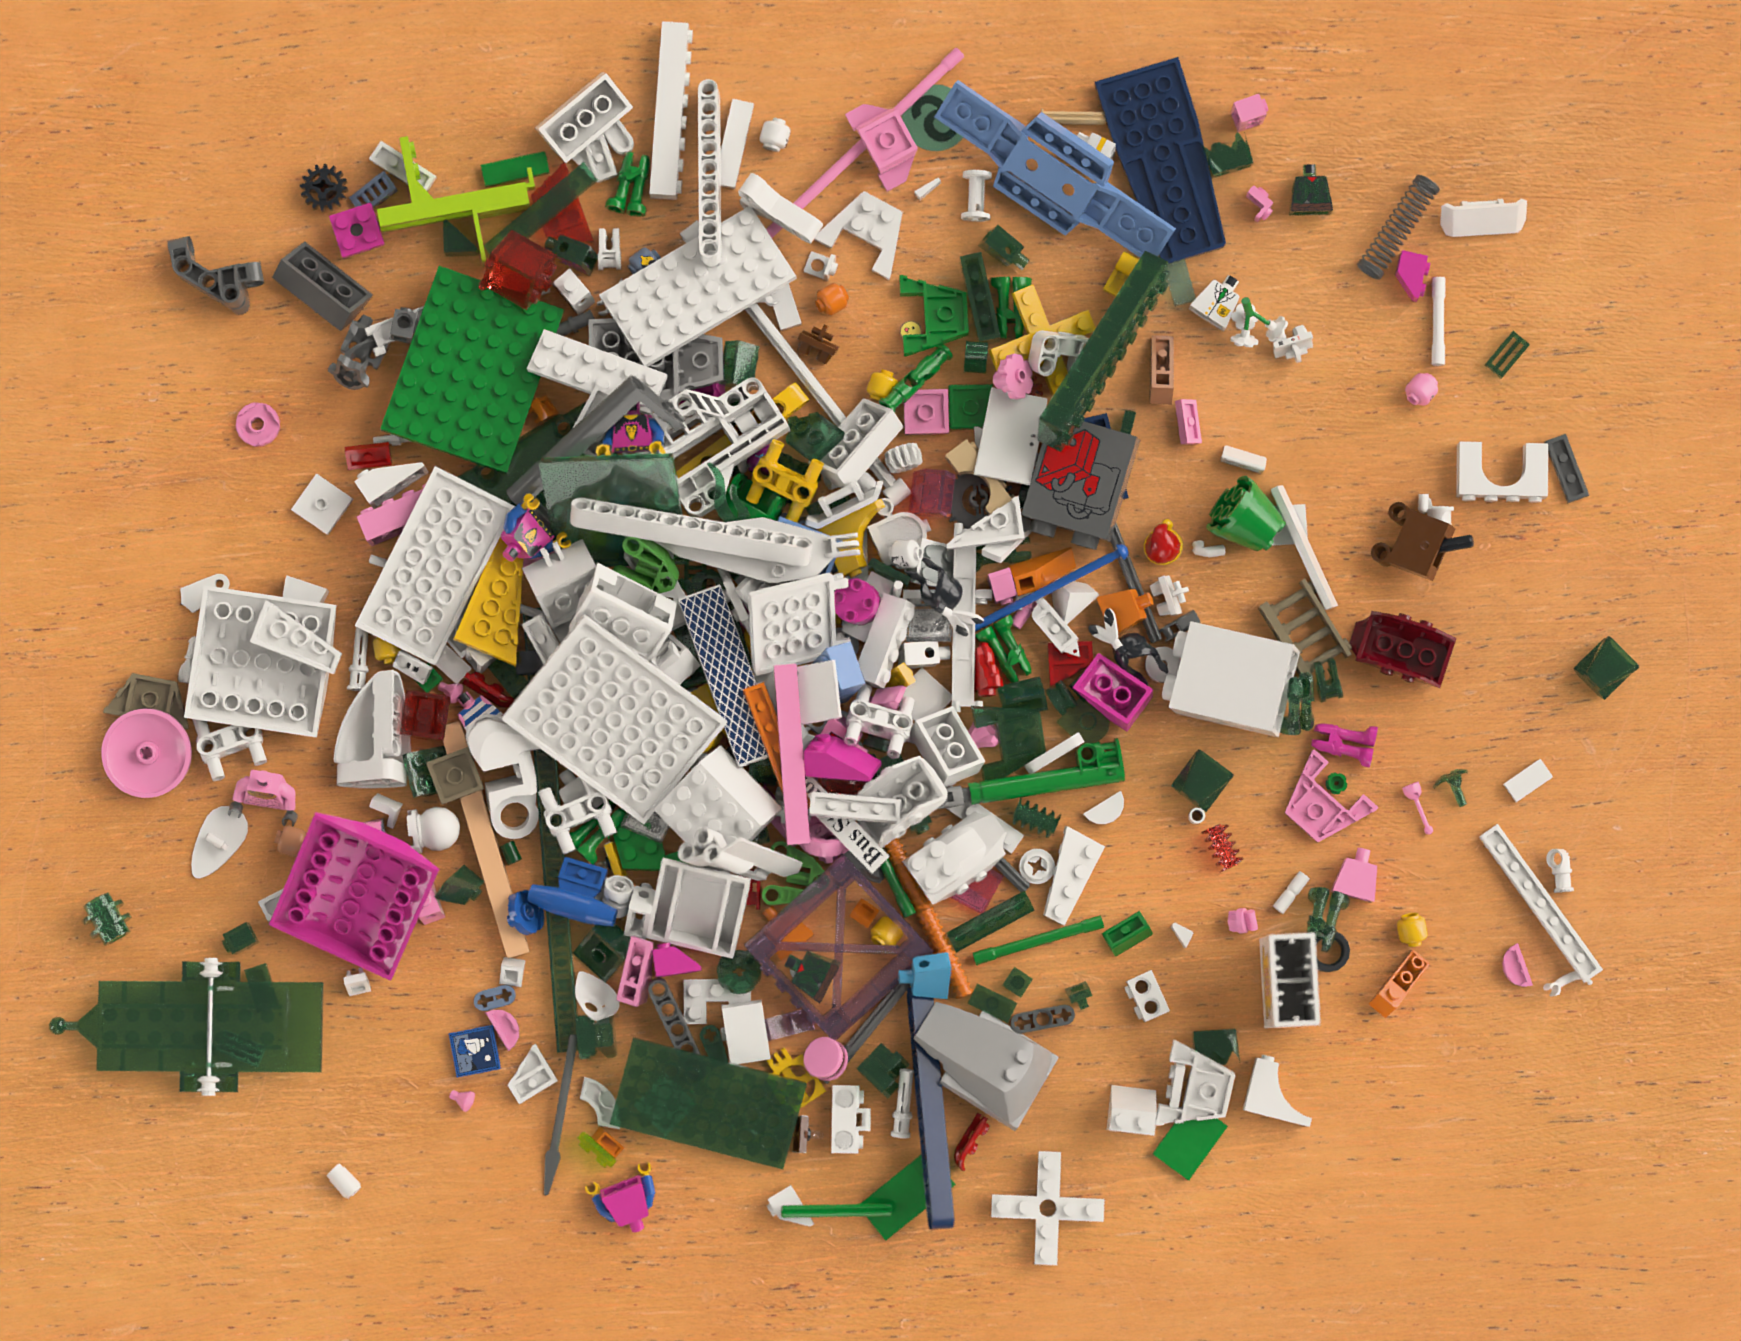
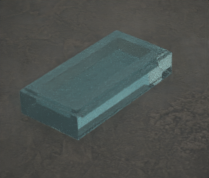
M1185 259L1170 264H1163L1174 306L1193 302L1196 297Z

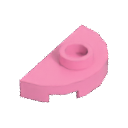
M1517 943L1511 946L1504 954L1502 961L1503 972L1507 979L1515 985L1522 987L1533 986Z
M503 1010L486 1012L487 1017L508 1051L511 1050L519 1038L517 1020L510 1013Z

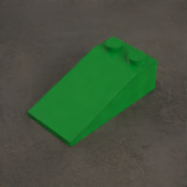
M921 1154L860 1203L892 1204L891 1216H866L885 1241L926 1209ZM951 1179V1187H954L956 1184Z

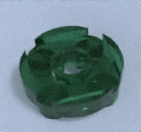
M736 950L733 959L724 956L720 957L717 966V979L723 988L725 987L733 994H745L752 991L755 985L758 984V981L760 982L762 976L761 964L753 952ZM737 968L745 970L744 972H742V976H738V974L733 973V971H735Z

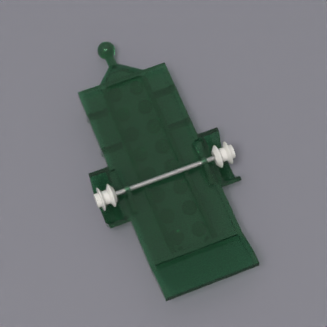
M204 958V962L182 961V981H99L98 1004L78 1021H65L61 1017H55L50 1021L49 1029L55 1035H60L66 1030H77L97 1048L96 1071L180 1072L179 1092H201V1095H215V1092H238V1072H322L324 982H240L241 962H218V958Z

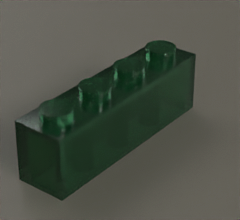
M978 252L960 256L959 263L978 346L1000 342L1001 336L982 253Z

